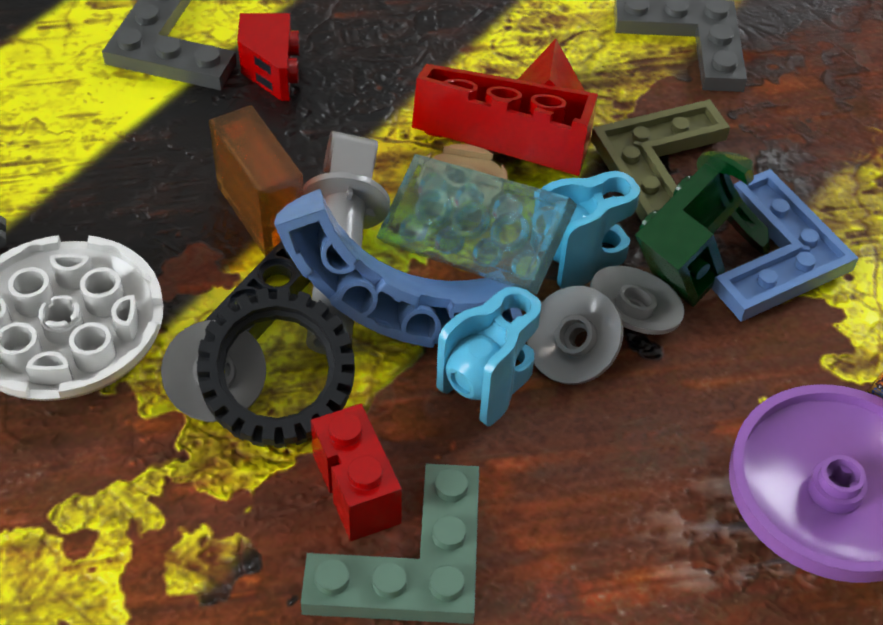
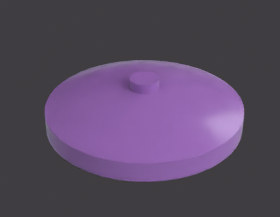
M818 384L791 388L769 397L759 404L743 422L730 456V486L741 516L753 533L769 549L804 571L843 582L869 583L883 581V399L871 393L850 387Z

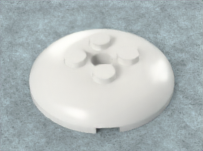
M59 235L50 236L21 244L1 254L0 392L28 400H64L98 391L130 372L149 352L156 340L163 319L164 306L161 288L154 271L148 263L126 246L96 236H89L88 242H61Z

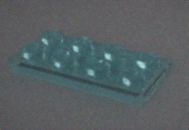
M414 154L390 206L389 214L385 217L376 238L387 245L512 287H520L537 295L577 204L570 197Z

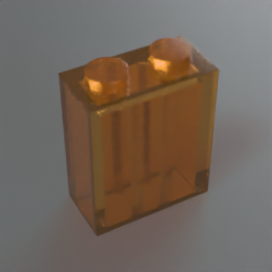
M249 105L210 119L209 127L218 188L266 257L281 241L274 224L277 213L287 204L304 195L303 174L254 107Z

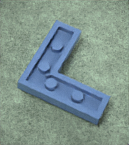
M771 169L754 175V180L749 185L742 181L734 184L741 199L757 218L768 227L769 237L779 247V249L715 277L712 290L741 322L854 270L858 257Z

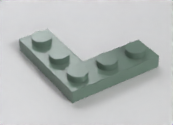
M426 463L420 559L307 553L301 596L302 615L474 624L479 466Z

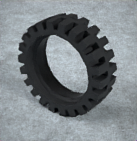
M278 287L277 292H268V288L256 290V295L248 297L245 293L235 298L234 305L229 307L226 304L218 311V318L215 322L210 321L205 329L204 340L201 339L198 348L197 376L199 387L208 409L223 428L229 430L233 436L242 441L244 439L250 441L256 446L272 445L274 448H285L288 444L296 443V445L307 442L312 437L310 420L342 410L348 401L354 382L355 365L352 342L348 332H345L342 321L336 314L333 316L329 311V307L319 300L316 303L311 300L310 294L299 291L298 295L290 293V288ZM275 319L298 323L314 333L325 349L329 365L326 385L315 402L297 414L279 418L256 415L240 405L227 388L224 373L228 350L239 334L256 323Z

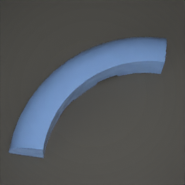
M320 189L305 194L287 204L277 213L274 221L282 243L298 270L329 299L336 309L355 322L401 342L432 348L434 344H438V337L442 328L453 317L464 310L483 305L498 291L506 287H512L505 273L473 280L445 281L423 278L394 269L363 250L348 236L327 206ZM509 308L502 313V317L510 323L518 316H522L521 309Z

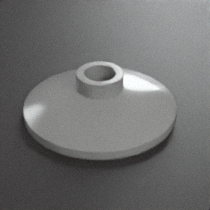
M609 266L599 270L591 281V288L605 294L616 305L622 318L623 327L651 335L666 334L677 329L684 318V305L678 294L663 280L646 271L628 266Z
M569 286L557 290L542 301L539 327L527 341V345L535 353V366L545 376L562 384H582L599 377L613 364L620 351L623 341L622 318L612 300L599 290L588 286ZM586 331V341L580 347H576V336Z
M207 320L185 328L171 341L162 360L161 377L167 396L182 413L196 420L218 422L203 399L197 376L198 348L201 339L204 340L205 329L211 321ZM245 330L239 334L228 350L224 371L227 388L240 405L249 409L258 399L264 387L266 362L259 343Z

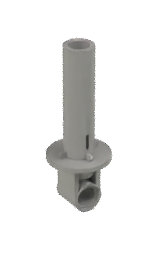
M331 131L324 159L323 171L325 173L307 181L301 190L300 197L320 189L336 221L348 236L362 248L363 229L371 228L381 223L387 217L390 210V197L387 191L379 183L372 180L378 141ZM313 285L311 300L316 303L319 300L329 307V311L333 316L336 314L339 317L345 332H348L352 342L354 320L336 309L329 299ZM307 330V346L317 353L326 355L324 347L314 333Z

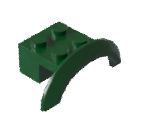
M703 152L696 162L697 172L693 176L689 175L682 179L675 188L673 197L660 210H654L649 213L642 221L639 231L635 234L652 274L667 283L692 307L713 287L715 277L726 272L713 234L726 220L760 253L766 255L770 251L768 227L744 203L730 178L731 175L746 185H749L754 180L753 161L737 153Z

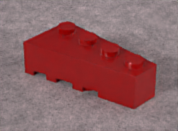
M426 64L416 79L412 128L422 130L430 136L446 137L580 176L590 144L598 94Z

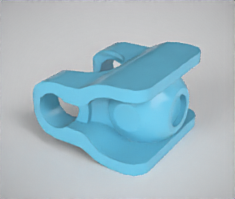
M609 171L589 178H565L550 182L539 191L532 247L536 253L540 255L546 254L549 258L559 263L557 284L561 289L569 286H583L589 283L599 270L609 266H619L627 258L630 238L620 225L616 223L634 214L640 195L639 185L628 174L620 171ZM608 192H619L624 195L603 198V195ZM602 243L612 244L615 248H604Z
M506 287L498 291L483 305L457 314L447 322L439 334L436 388L446 394L454 389L465 398L481 400L479 420L486 426H491L503 416L509 407L512 395L532 375L535 353L525 343L539 327L541 302L538 297L520 287ZM509 308H519L527 313L523 316H518L511 323L502 317V313ZM516 359L519 360L521 364L515 366Z

